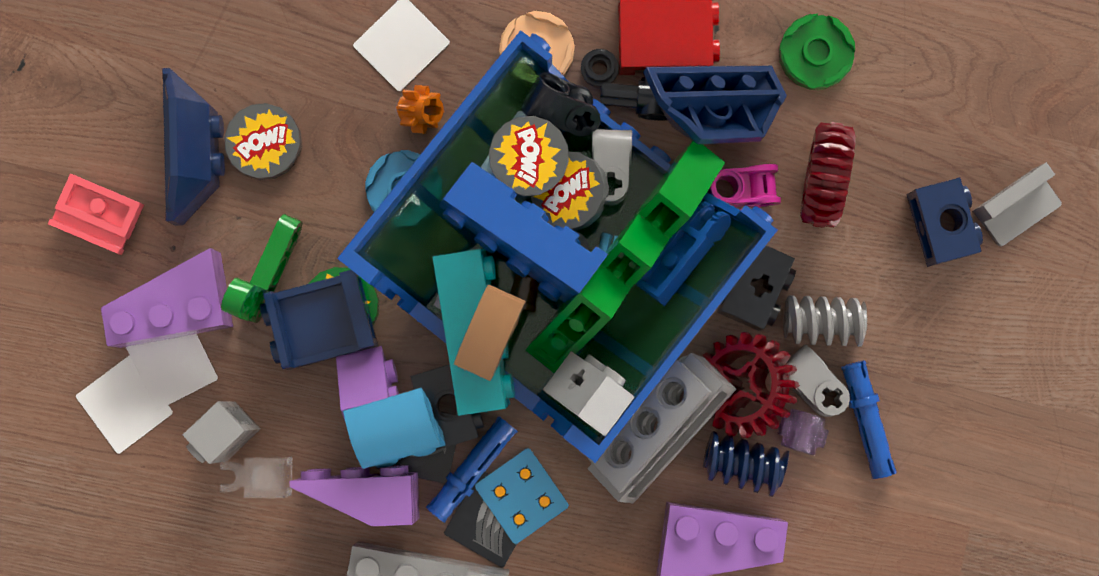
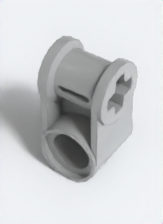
M596 129L593 131L592 159L604 170L607 181L608 177H614L616 184L622 185V188L615 189L614 195L606 197L605 205H618L627 196L629 189V165H631L632 130Z
M803 345L785 364L794 365L797 369L793 375L789 376V380L798 381L800 386L791 390L800 396L818 415L824 417L839 415L849 405V391L828 369L824 361L810 347ZM822 391L826 393L834 391L837 396L834 398L836 407L833 405L823 406L822 402L825 396Z

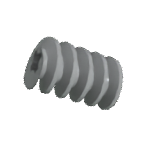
M794 295L786 298L783 317L785 338L788 333H792L795 344H800L803 334H808L810 344L815 345L819 334H823L826 345L830 346L834 335H839L841 345L847 346L849 337L852 335L855 337L857 347H862L867 330V307L865 302L860 305L857 298H850L845 306L844 300L841 297H835L831 305H829L828 299L821 296L817 299L814 306L810 296H803L800 304H798L797 298Z

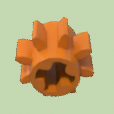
M415 85L414 91L403 90V96L396 106L398 116L401 119L400 125L411 127L412 133L426 134L427 128H438V122L442 119L444 113L443 103L439 99L440 93H432L429 86Z

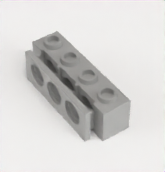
M690 353L688 356L677 359L598 461L594 463L588 458L592 463L588 470L618 502L634 504L734 393L736 388L701 356ZM684 391V398L680 402V395ZM658 421L657 428L654 431L655 422Z

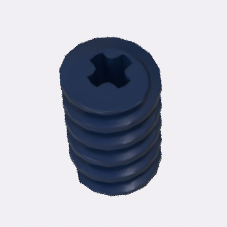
M712 431L705 450L703 468H707L709 481H713L717 473L722 472L723 484L728 485L733 476H737L738 488L740 489L744 488L748 480H752L753 492L755 493L759 492L763 484H768V495L773 497L783 483L788 466L789 451L784 452L780 458L778 448L771 447L765 454L763 444L756 443L749 452L748 440L741 439L734 448L733 436L726 435L719 444L718 433Z

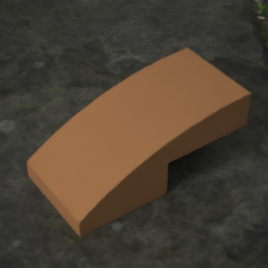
M488 285L467 329L454 365L491 381L526 301Z

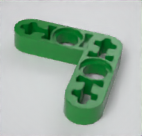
M286 214L279 218L250 282L236 277L228 286L221 303V310L223 312L254 323H258L261 320L260 304L265 303L263 293L275 291L301 233L302 221Z

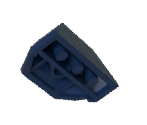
M772 65L646 67L643 72L659 107L671 126L697 144L760 142L765 137L787 96Z
M162 68L165 221L175 226H182L220 187L219 176H224L225 160L223 153H219L218 138H223L224 122L222 116L218 115V112L173 70Z

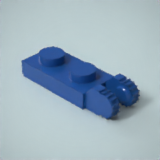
M707 201L700 202L691 218L669 239L652 268L635 284L663 306L668 303L714 245L713 242L722 239L732 223L730 215L723 211L715 213L714 205Z

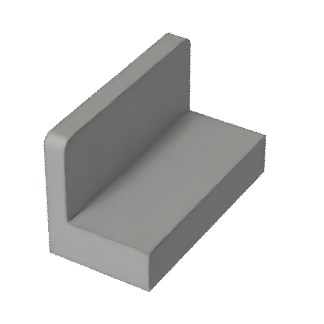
M1047 162L1032 169L973 210L998 246H1004L1062 205L1058 196L1047 183V180L1055 176Z

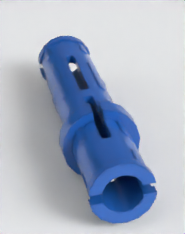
M866 360L841 366L850 396L849 408H853L872 479L896 474L897 471L891 457L877 402L880 401L878 393L873 391Z
M498 416L454 473L450 472L446 476L448 481L426 508L445 523L466 495L470 497L474 491L472 487L476 484L477 480L518 431Z

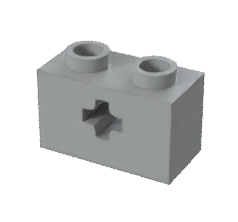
M570 352L543 388V391L605 437L634 399V396L622 387L626 380L590 354L583 360L573 352Z
M217 401L183 436L189 442L186 448L199 462L204 463L207 461L209 464L228 461L260 428L235 401Z

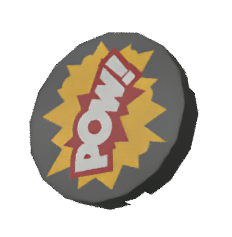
M267 103L250 105L239 111L229 122L224 136L225 152L232 165L244 175L258 180L276 179L287 173L294 166L293 163L297 160L302 149L301 131L295 120L282 108Z
M536 116L517 117L505 123L494 135L489 149L490 168L495 178L512 188L516 194L521 196L540 195L554 188L564 176L569 162L568 145L561 131L550 121Z
M568 152L569 162L562 179L554 188L540 195L531 196L532 203L546 212L550 225L553 227L557 225L563 228L567 226L573 231H578L589 227L601 216L605 208L603 207L605 199L608 197L609 185L604 170L595 160L579 152Z

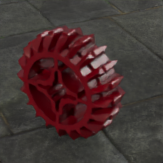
M821 122L816 127L802 193L800 217L803 223L821 228L825 226L834 228L840 222L848 195L855 154L856 135L853 127L843 126V123L831 122V124Z
M742 332L739 339L734 335L726 336V346L720 342L713 343L716 354L705 353L703 358L725 377L736 390L711 417L714 418L712 426L716 429H723L725 427V433L729 436H736L739 432L742 438H751L753 431L757 436L766 435V425L771 429L780 427L776 416L788 418L790 412L784 407L785 404H795L798 402L796 397L789 395L790 389H796L800 386L798 381L789 380V376L797 371L796 366L785 365L790 358V354L786 351L778 352L780 344L777 341L771 340L767 342L766 336L757 334L753 338L748 332ZM756 354L753 361H748L741 369L730 366L736 359L744 355ZM769 372L771 374L772 381L770 392L767 390L765 385V380ZM737 377L750 379L747 381V383H750L749 389L755 393L742 391L745 387H742L743 382ZM751 401L763 405L757 412L744 417L736 415L740 408H745Z

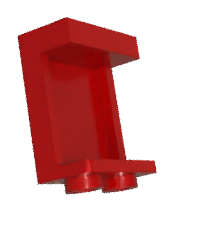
M618 0L619 75H635L636 70H645L646 67L714 66L713 63H719L720 42L719 40H713V26H718L719 24L718 2H712V0Z

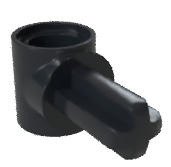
M642 77L639 80L638 86L602 84L600 102L604 106L636 108V114H638L639 118L667 121L646 77Z

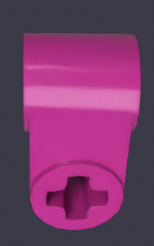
M763 164L746 168L720 170L707 193L734 207H744L746 205L753 208L754 206L769 207L781 204V197H778L776 194L775 173L778 172V165ZM718 180L730 182L733 187L732 197L726 198L719 195L716 190V182Z

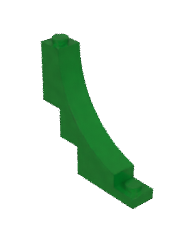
M691 141L673 161L657 186L606 251L607 257L582 291L558 308L549 323L532 339L525 351L553 373L558 370L570 352L576 354L612 319L630 289L652 268L669 239L691 218L725 162L703 144Z

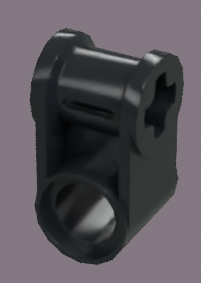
M548 72L539 73L521 104V110L526 116H536L548 120L556 128L572 133L575 136H586L593 133L599 127L601 121L597 108L593 106V97L589 89L565 81Z

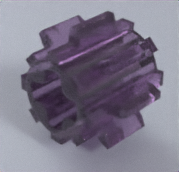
M791 409L789 418L782 417L778 435L783 436L781 446L815 456L817 448H824L829 430L823 429L826 419L804 411Z

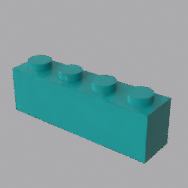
M485 249L433 256L458 416L506 409L510 405V398L515 397L512 374L505 373L503 359L509 358L508 343L491 381L454 365L462 341L486 287L491 285V280L496 279L493 256H487Z

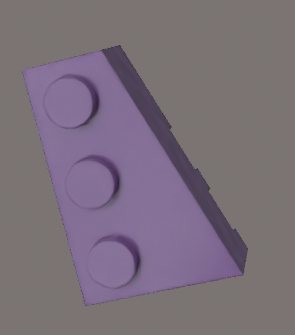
M209 248L101 307L107 346L123 348L233 327L232 316L221 310V303L227 290L221 253Z
M666 502L656 576H709L781 563L784 557L788 522L779 518Z

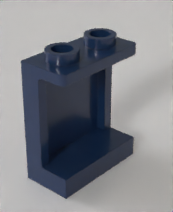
M352 270L340 272V276L280 292L274 293L271 291L263 293L265 303L260 304V309L265 325L272 327L275 340L270 342V350L275 364L281 363L282 369L291 370L379 346L362 279Z

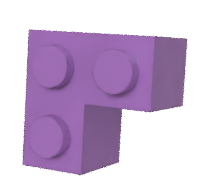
M382 346L336 357L340 407L343 418L344 410L399 394L397 386H392V383L398 382L393 359L386 361Z

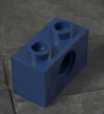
M960 177L918 188L906 194L927 267L982 252L980 247L983 243L982 231L978 223H973L969 209L972 207L971 193L967 186L962 185ZM942 212L948 213L953 217L955 225L952 231H947L941 226L940 216Z

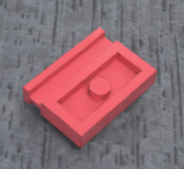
M70 173L55 206L54 216L49 220L48 224L122 255L124 245L133 232L144 204Z

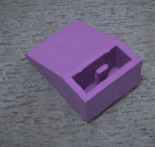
M408 465L380 468L381 474H370V467L365 469L362 467H352L340 470L341 475L331 476V469H309L301 471V478L289 481L291 488L370 526L413 525L420 519L418 472H408Z

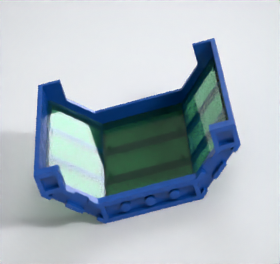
M521 30L337 258L392 300L397 294L401 298L397 305L445 343L446 338L441 309L434 306L438 296L433 256L484 248L474 240L476 234L463 226L460 229L447 221L442 215L444 210L439 205L471 162L479 167L483 165L489 155L494 135L505 123L511 121L518 111H522L521 104L539 73H552L568 81L552 64V54L549 53L551 47L534 33L529 37ZM593 99V106L597 108L601 119L597 129L632 130L631 165H629V189L626 198L618 205L609 206L604 204L603 207L605 208L601 216L589 227L577 231L588 241L590 252L596 246H599L602 232L613 236L610 246L612 245L614 237L619 236L671 166L669 164L671 158L664 151L656 146H653L651 149L639 141L641 135L632 126L625 122L620 126L609 117L611 114L610 110L596 99ZM559 129L568 145V152H579L592 159L593 133L586 136H575L572 133ZM608 177V195L611 196L614 195L615 189L622 188V185L616 184L614 177ZM706 193L702 201H707L714 205L715 213L723 211L730 215L732 223L722 239L713 242L714 245L665 306L634 285L612 319L576 353L583 360L590 354L603 365L614 370L626 380L622 387L634 396V399L606 437L543 391V388L555 373L530 355L525 349L532 339L549 323L564 302L560 299L555 302L540 291H538L534 303L537 307L536 312L533 313L522 309L514 332L507 342L509 358H505L503 361L505 373L512 374L515 387L514 398L543 421L548 415L551 416L554 421L550 426L563 436L565 440L596 463L778 231L771 225L774 221L772 217L759 207L754 206L750 209L745 205L739 210ZM531 198L526 200V201L532 203V199H531ZM486 250L487 256H493L496 268V279L491 280V286L510 293L516 273L506 265L508 261L506 257L496 250L494 253Z

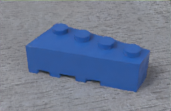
M471 162L441 201L439 207L444 210L442 213L443 217L455 227L461 229L465 226L476 234L474 240L488 252L494 253L496 250L508 259L506 265L521 277H526L528 274L540 284L538 286L539 291L555 302L558 299L566 302L579 294L608 254L597 246L592 252L581 246L578 240L580 237L578 233L567 226L564 228L557 225L553 227L548 223L549 218L544 210L528 201H523L521 204L514 200L517 194L512 188Z

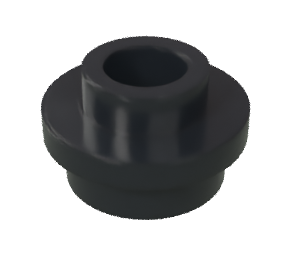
M594 49L584 56L581 62V74L588 84L594 87H602V84L612 83L617 77L619 70L618 61L610 51ZM596 63H602L606 66L607 71L602 75H598L593 72L592 67Z

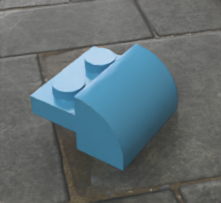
M422 388L343 411L353 450L363 469L374 466L377 468L389 467L396 464L398 459L411 455L417 457L432 454L436 448L446 445L443 431L434 418L431 403Z

